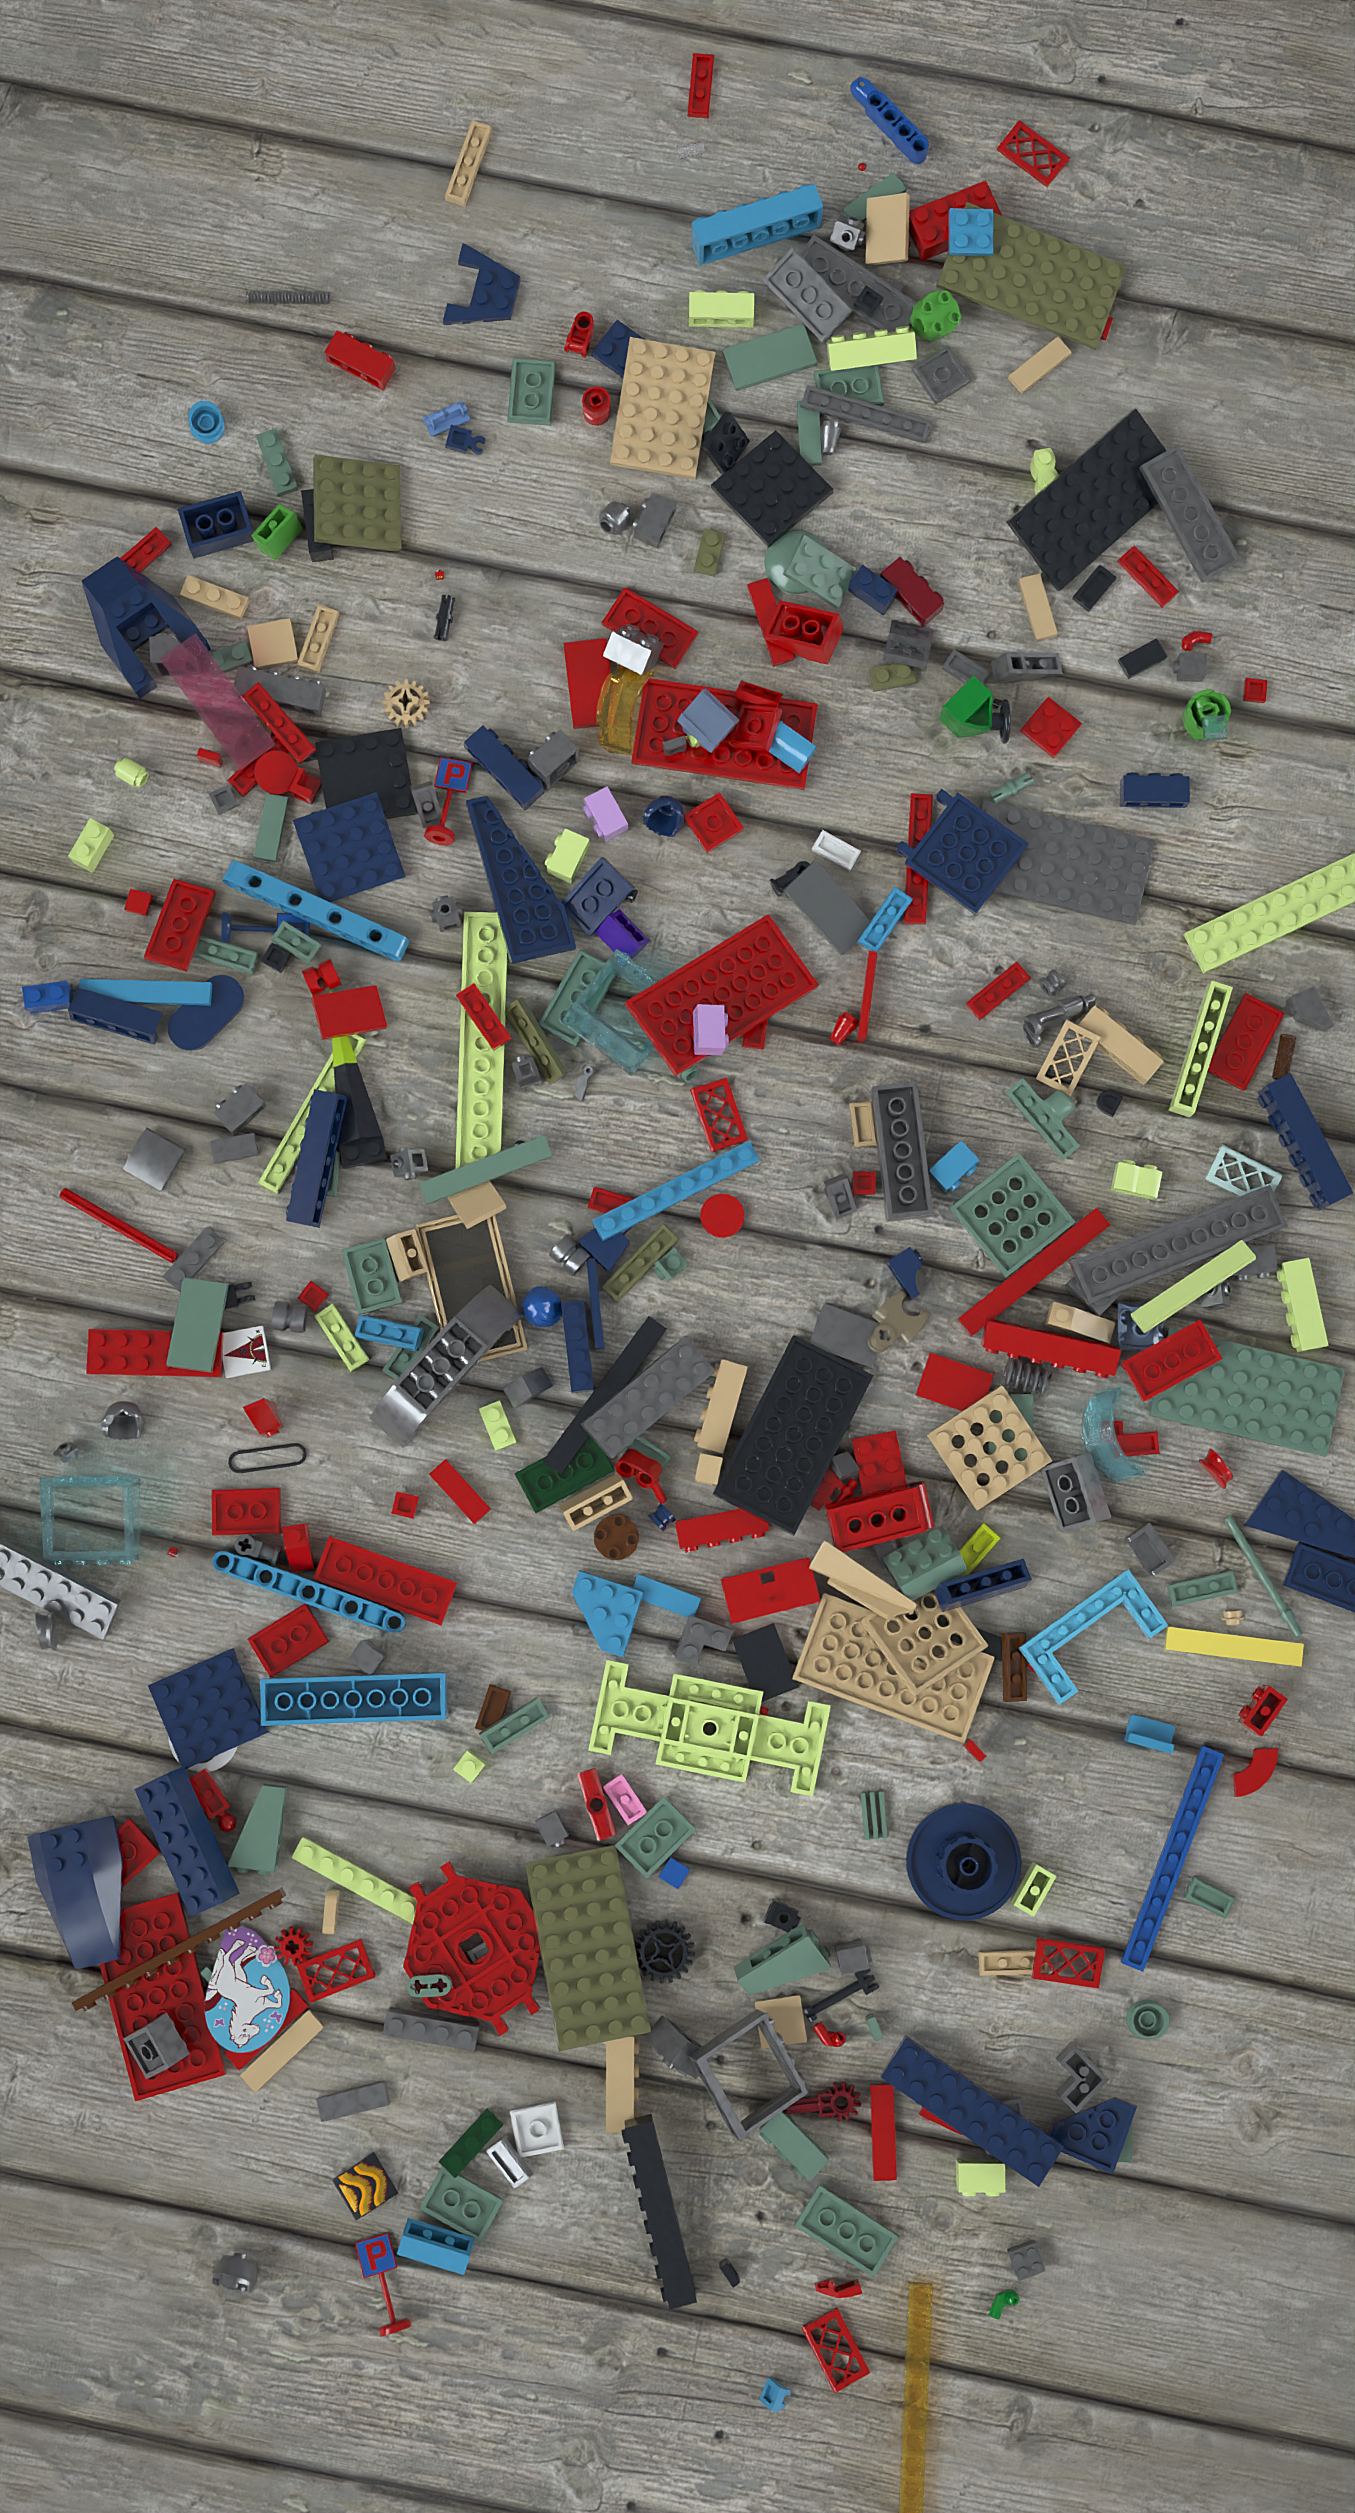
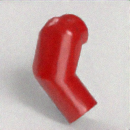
M822 2021L812 2027L825 2046L841 2047L846 2042L844 2033L828 2031Z

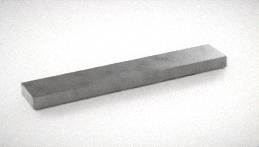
M810 385L806 386L800 407L923 444L926 442L931 421Z

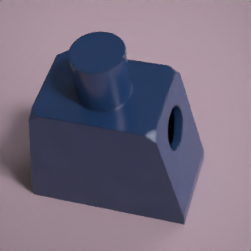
M632 1227L605 1241H602L596 1228L580 1238L578 1244L587 1250L609 1273L629 1246L630 1241L624 1235Z

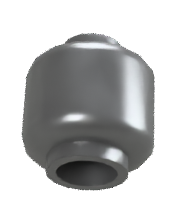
M610 502L599 514V525L607 534L617 535L631 522L630 510L624 503Z

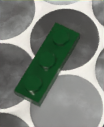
M486 2108L438 2162L456 2178L504 2124Z

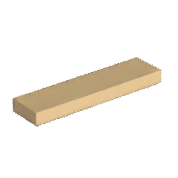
M474 120L471 121L444 196L445 201L466 206L493 131L492 126Z
M309 2009L244 2070L240 2076L254 2092H257L325 2026Z

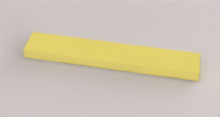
M1167 1627L1164 1649L1302 1667L1304 1644Z

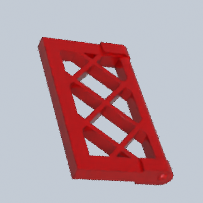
M1020 120L997 147L998 152L1047 188L1071 158ZM1022 130L1030 137L1018 139L1017 134ZM1033 141H1037L1047 150L1035 151ZM1031 142L1032 152L1020 153L1019 143ZM1016 143V154L1007 148L1009 144ZM1051 153L1061 160L1058 163L1052 164ZM1048 154L1049 164L1037 165L1035 155ZM1033 156L1034 166L1029 165L1020 157ZM1049 168L1050 174L1046 177L1037 170Z
M727 1078L690 1089L711 1152L748 1141ZM723 1086L726 1099L714 1094L715 1089ZM703 1092L710 1095L705 1106L701 1105L698 1094ZM712 1096L724 1102L719 1113L707 1108ZM726 1103L730 1106L733 1120L721 1115ZM705 1110L717 1116L712 1127L707 1123L704 1114ZM719 1117L731 1123L726 1134L714 1128ZM733 1124L736 1125L740 1135L735 1138L728 1135ZM714 1131L724 1136L722 1142L715 1144L711 1132Z
M1038 1937L1031 1978L1099 1989L1105 1948ZM1044 1945L1056 1947V1950L1047 1957L1043 1953ZM1062 1949H1074L1078 1953L1068 1960ZM1086 1951L1096 1953L1095 1960L1090 1963L1083 1953ZM1059 1952L1066 1962L1055 1970L1049 1959ZM1079 1956H1082L1088 1966L1077 1973L1071 1963ZM1047 1962L1053 1971L1051 1974L1040 1973L1041 1966ZM1069 1966L1075 1976H1060L1058 1973ZM1091 1969L1093 1972L1092 1980L1080 1978L1081 1975Z
M362 1939L297 1965L310 2003L375 1978V1972ZM357 1948L359 1957L355 1960L346 1956L345 1953ZM337 1955L341 1956L336 1969L323 1964L324 1960ZM343 1958L356 1963L351 1975L338 1970ZM318 1964L319 1967L314 1978L309 1976L306 1968ZM357 1966H363L366 1974L354 1978L353 1975ZM321 1967L334 1972L329 1984L316 1979ZM336 1973L349 1978L348 1982L335 1987L331 1986ZM314 1982L326 1986L327 1989L315 1994L312 1987Z
M837 2307L801 2327L834 2393L870 2374ZM835 2318L840 2326V2331L827 2328L828 2321ZM816 2328L822 2329L819 2343L815 2342L810 2332ZM825 2331L838 2334L835 2348L822 2344ZM841 2336L846 2338L851 2348L850 2353L838 2349ZM821 2347L833 2351L830 2364L825 2362L820 2352ZM836 2353L849 2356L846 2369L833 2366ZM852 2357L856 2358L861 2368L856 2372L849 2371ZM831 2370L843 2372V2379L836 2382Z

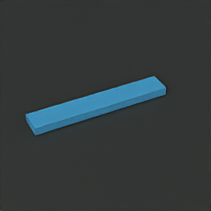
M80 979L79 988L132 1004L211 1006V982Z

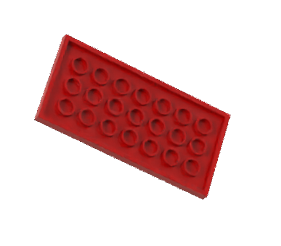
M645 677L631 764L805 790L809 762L798 773L770 752L731 747L729 742L734 728L716 749L710 753L702 746L697 748L695 746L691 747L686 739L687 734L683 732L682 725L677 721L681 713L687 709L700 694L701 690L705 688L737 718L742 704H757L742 702L739 698L735 697L736 691ZM781 698L778 706L782 710L779 722H783L812 743L818 704ZM684 736L686 750L665 756L663 742Z
M767 914L627 1000L625 1006L676 1077L710 1056L695 1055L693 1011L697 1004L724 1005V1013L728 1014L725 1034H728L729 1043L817 989L819 984L770 915Z
M179 1892L122 1908V1915H120V1959L100 1964L104 1984L191 1937ZM186 1951L178 1955L180 1960L169 1966L166 1963L158 1966V1972L147 1978L145 1974L137 1978L138 1983L125 1989L124 1985L117 1988V1994L109 1998L135 2102L227 2074L219 2043L212 2036L206 2022V1993L195 1952L189 1955ZM167 2013L169 2018L173 2020L179 2036L185 2041L190 2054L166 2070L146 2079L123 2038Z

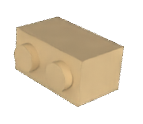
M415 1229L395 1234L386 1239L399 1282L419 1277L429 1272Z

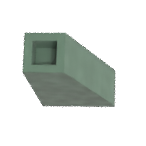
M272 1784L261 1786L229 1860L228 1867H234L235 1872L247 1873L248 1869L257 1870V1874L271 1875V1872L277 1870L288 1786Z
M804 1923L735 1965L734 1971L737 1981L750 1996L831 1968L828 1959L831 1955L824 1944L820 1946L818 1943L819 1939L814 1930H808Z

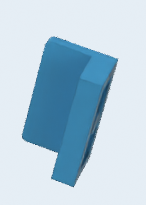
M1131 1714L1124 1741L1172 1754L1174 1745L1171 1743L1175 1726Z

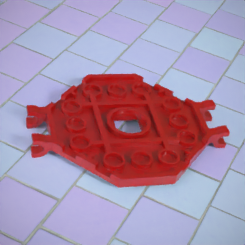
M449 1861L440 1867L448 1882L426 1895L419 1881L409 1887L417 1900L403 1968L410 1979L415 1975L442 1973L448 1975L452 1980L450 1992L444 1996L422 1997L426 2006L490 2021L493 2023L499 2036H501L510 2029L501 2017L502 2014L522 2001L531 2015L541 2008L532 1996L541 1953L534 1911L521 1889L459 1876ZM478 1932L490 1952L471 1964L459 1944ZM439 1978L438 1983L432 1984V1987H439L440 1991H443V1988L447 1986V1983H444L441 1978ZM416 1980L414 1986L418 1993H420V1989L428 1987V1984H420L419 1980Z

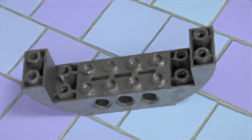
M491 1284L487 1286L452 1318L397 1379L376 1406L370 1419L399 1446L404 1448L418 1433L417 1429L506 1330L510 1331L523 1316V1313Z

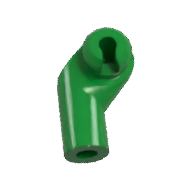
M1012 2289L996 2294L988 2315L992 2318L1000 2319L1003 2307L1008 2305L1016 2306L1020 2300L1019 2295Z

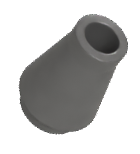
M823 421V425L820 427L822 454L834 455L841 433L840 423Z

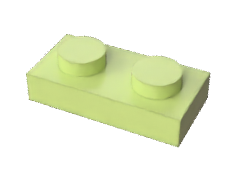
M500 1400L479 1409L495 1451L517 1443Z

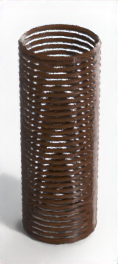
M1280 1035L1272 1078L1278 1080L1279 1077L1282 1078L1283 1075H1288L1290 1072L1295 1041L1297 1039L1293 1035Z

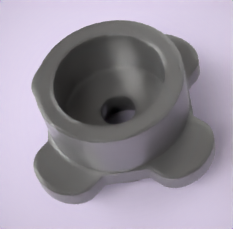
M65 1442L58 1446V1450L53 1455L54 1457L58 1456L63 1463L69 1462L77 1457L79 1446L73 1445L72 1442Z

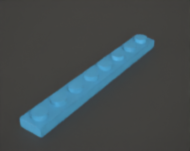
M748 1141L594 1219L592 1223L602 1241H605L758 1163L760 1159L751 1142Z

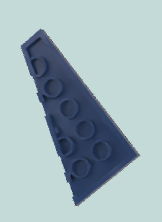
M1280 1470L1243 1525L1355 1558V1519L1284 1470Z

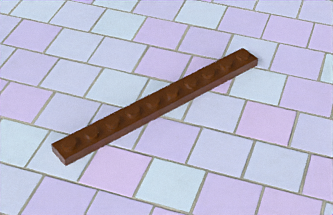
M281 1887L72 2002L75 2011L81 2008L84 2012L97 2005L95 2000L101 1997L104 2000L109 1999L117 1994V1988L123 1985L125 1989L138 1983L137 1978L145 1974L147 1978L158 1972V1966L166 1963L169 1966L180 1960L178 1955L186 1951L189 1955L200 1949L199 1944L207 1940L209 1944L220 1938L221 1935L219 1933L225 1929L231 1932L242 1926L240 1921L247 1917L251 1921L262 1915V1909L269 1906L271 1910L283 1903L281 1899L286 1896L285 1891Z

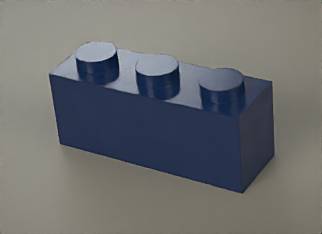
M1131 772L1123 775L1120 780V807L1186 808L1190 802V776H1183L1181 773H1173L1170 776L1150 773L1148 776Z

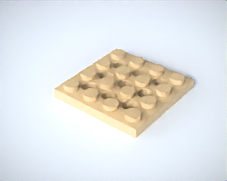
M1003 1385L927 1434V1437L976 1510L981 1509L1052 1462V1459ZM993 1410H998L1002 1414V1419L998 1423L990 1421L989 1415ZM979 1422L983 1426V1432L976 1436L971 1433L970 1428L973 1423ZM1006 1429H1011L1014 1432V1439L1010 1442H1005L1002 1439V1433ZM955 1435H961L964 1438V1444L960 1448H955L952 1445V1438ZM988 1441L993 1442L996 1446L995 1452L990 1455L983 1451V1445ZM1018 1448H1024L1027 1451V1457L1023 1461H1018L1014 1456ZM968 1454H974L977 1458L976 1464L972 1467H968L964 1463V1458ZM1000 1460H1004L1008 1464V1469L1004 1473H998L995 1468L996 1463ZM980 1473H986L989 1476V1482L984 1486L977 1483V1476Z
M936 1589L913 1601L917 1604L915 1608L916 1620L907 1619L905 1614L885 1619L875 1612L861 1620L862 1625L914 1697L988 1647L986 1641L961 1607L942 1612L934 1592ZM924 1598L933 1599L935 1607L927 1608L923 1603ZM944 1616L947 1618L948 1626H939L937 1617ZM895 1622L899 1627V1631L896 1633L890 1632L887 1628V1623ZM919 1629H927L930 1632V1638H921L919 1636ZM958 1635L962 1640V1644L959 1646L953 1645L950 1637ZM901 1641H909L912 1644V1650L904 1651L900 1646ZM934 1647H940L943 1650L944 1656L942 1658H937L933 1655L932 1649ZM916 1659H921L925 1662L926 1668L924 1670L915 1668L914 1661Z

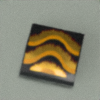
M374 2152L332 2179L333 2184L355 2221L398 2194Z

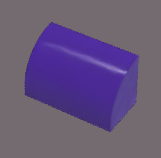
M620 909L610 914L595 932L624 964L633 959L650 941Z

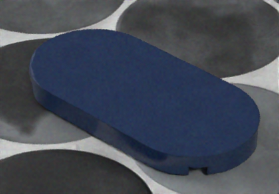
M217 975L209 978L206 982L212 983L211 1006L182 1005L171 1016L168 1023V1034L171 1041L178 1048L186 1051H196L204 1048L241 1011L244 1004V992L241 985L234 978L227 975Z

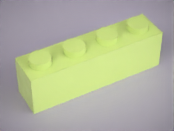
M901 326L892 332H888L887 329H879L874 331L875 334L866 335V332H857L853 334V337L844 338V335L832 336V340H827L829 368L833 371L917 359L915 332L913 329H909V326Z
M1304 1258L1279 1264L1276 1274L1278 1281L1282 1282L1283 1286L1281 1297L1283 1303L1287 1304L1288 1313H1286V1320L1288 1326L1292 1327L1291 1343L1293 1348H1296L1297 1352H1303L1329 1346L1310 1259Z

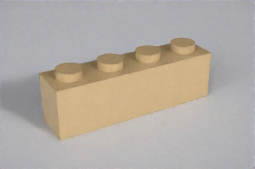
M1094 1005L1079 1023L1080 1026L1099 1034L1101 1039L1096 1047L1143 1085L1148 1082L1164 1062L1159 1052L1152 1048H1147L1139 1036H1132L1126 1031L1127 1028L1120 1021L1115 1022L1109 1017V1013L1102 1007L1097 1008ZM1085 1037V1039L1092 1043V1039Z
M723 1359L721 1364L716 1363L715 1372L712 1375L717 1377L715 1385L709 1386L706 1398L710 1399L708 1408L703 1407L700 1420L704 1421L702 1429L697 1428L694 1441L698 1442L697 1448L723 1455L747 1366Z
M635 2036L606 2042V2133H622L621 2130L625 2129V2120L639 2117V2111H634V2102H639V2087H634V2078H639V2063H634V2054H639V2040H635Z

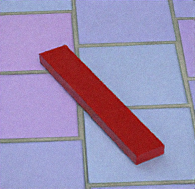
M911 793L908 845L912 849L916 848L931 828L933 794ZM906 866L905 894L913 899L904 911L903 924L925 925L928 881Z

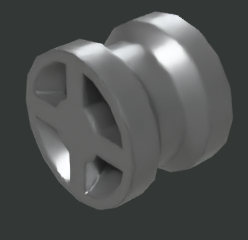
M1054 969L1048 972V976L1038 980L1043 991L1050 997H1053L1058 989L1066 987L1064 979Z

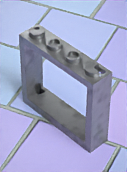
M758 2009L689 2055L731 2135L738 2140H742L808 2094L804 2086L806 2084L805 2078L800 2072L797 2073L794 2067L796 2062L793 2056L785 2051L783 2047L785 2042L778 2032L776 2033L772 2027L774 2021L770 2019L767 2012L764 2013ZM758 2024L791 2086L742 2121H739L706 2059Z

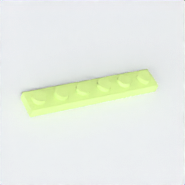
M302 1837L291 1857L292 1859L413 1924L417 1900L414 1896L306 1837Z

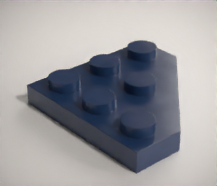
M1113 2097L1055 2122L1051 2135L1063 2143L1062 2153L1113 2174L1137 2106Z

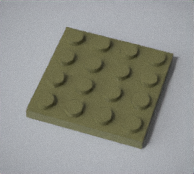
M315 454L313 457L314 542L399 552L401 550L400 465Z

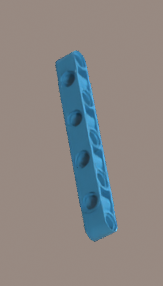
M233 860L222 879L223 883L235 890L286 913H291L317 927L394 961H401L410 942L409 939L399 933L238 861ZM254 881L261 882V885L258 887L250 886ZM294 899L301 900L299 905L290 904ZM333 917H340L342 919L339 923L330 922ZM376 934L382 936V938L376 942L370 939L373 935Z
M226 1551L217 1552L212 1559L213 1567L216 1570L231 1575V1577L370 1627L397 1633L401 1632L406 1626L404 1615L388 1609V1607L260 1561ZM223 1555L229 1558V1565L226 1568H222L219 1565V1559ZM266 1570L272 1573V1580L269 1583H264L261 1578L262 1573ZM309 1585L315 1589V1595L310 1599L304 1595V1589ZM350 1601H355L358 1604V1610L354 1614L349 1613L346 1608ZM393 1616H397L401 1620V1625L398 1629H393L389 1625V1620Z

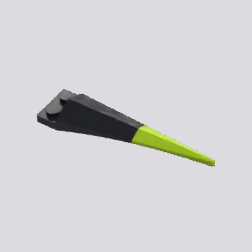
M349 1037L332 1038L335 1093L348 1097L338 1140L343 1168L347 1169L387 1161L384 1139Z

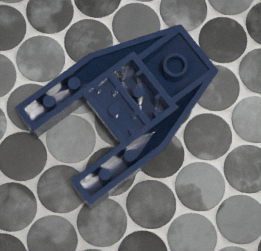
M118 556L82 580L100 644L139 699L157 688L154 679L133 652L148 642L149 637H154L156 634L169 628L179 643L195 656L196 660L211 651L205 637L176 599L146 576L137 572L135 568L122 561Z

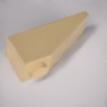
M1053 1302L1050 1304L1044 1326L1110 1344L1116 1322L1071 1306Z

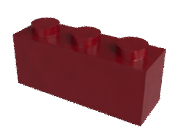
M898 557L881 572L880 577L898 589L896 599L922 627L926 626L943 610V597L929 587L928 581L923 576L917 575L913 565L908 560L904 561L901 557Z

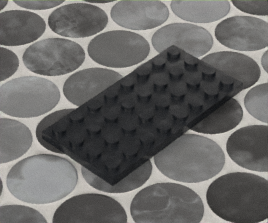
M1136 408L1125 415L1006 521L1057 591H1061L1158 504L1139 467L1166 452V449Z
M793 1335L712 1495L794 1536L874 1375Z

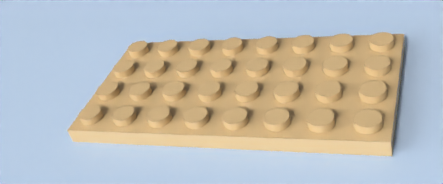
M823 1593L792 1679L964 1744L995 1657L980 1652L914 1697L861 1623L863 1618L874 1611ZM895 1622L887 1623V1628L890 1632L896 1633L899 1631V1627ZM919 1629V1636L923 1639H929L930 1632ZM901 1641L900 1646L904 1651L912 1650V1644L909 1641ZM951 1641V1643L955 1646L961 1645L959 1643ZM940 1647L932 1649L935 1657L942 1658L944 1656V1652ZM916 1659L914 1661L916 1669L924 1670L926 1668L923 1660Z

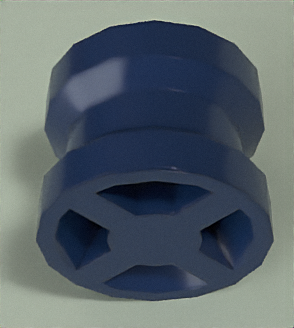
M661 1503L657 1506V1510L654 1513L648 1515L663 1532L670 1522L673 1523L676 1520Z

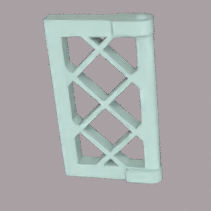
M1222 1144L1205 1180L1233 1194L1242 1196L1268 1185L1271 1186L1274 1192L1283 1174ZM1226 1153L1236 1158L1237 1161L1225 1165L1223 1157ZM1241 1162L1255 1167L1257 1171L1245 1175ZM1238 1163L1242 1176L1230 1180L1226 1167ZM1223 1168L1227 1181L1215 1177L1216 1171ZM1261 1172L1273 1176L1271 1183L1265 1185ZM1258 1173L1262 1186L1250 1190L1246 1177ZM1243 1178L1247 1191L1233 1186L1231 1182Z

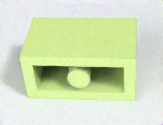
M90 818L68 857L73 863L93 873L114 834L110 828Z
M565 828L563 834H558L554 843L557 847L553 854L549 853L545 865L547 866L548 874L572 884L590 846V841L588 838Z
M1032 1862L1011 1903L1034 1917L1057 1876Z
M956 2159V2188L958 2192H962L963 2196H976V2193H985L987 2196H999L1000 2193H1006L1005 2163L999 2159Z

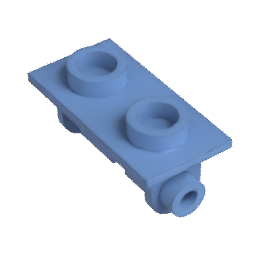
M462 401L422 417L431 437L449 430L451 425L459 426L471 420L467 413V407Z

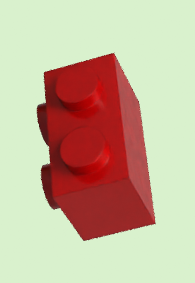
M1264 1684L1262 1687L1258 1686L1251 1696L1254 1699L1249 1706L1245 1705L1238 1715L1240 1719L1237 1721L1252 1733L1261 1737L1288 1700L1274 1688Z

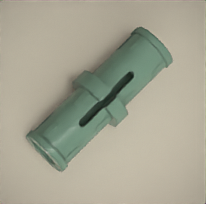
M1027 771L1012 781L1009 779L1005 781L1006 784L990 791V798L999 794L998 797L992 799L996 804L1011 795L1014 797L1018 795L1017 792L1033 785L1034 780L1032 778L1024 782L1025 779L1031 777V774Z

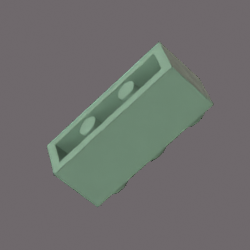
M784 2110L760 2126V2131L762 2132L760 2136L769 2145L773 2143L778 2148L777 2154L785 2162L789 2159L795 2165L793 2170L802 2179L806 2177L810 2181L829 2162L828 2155Z

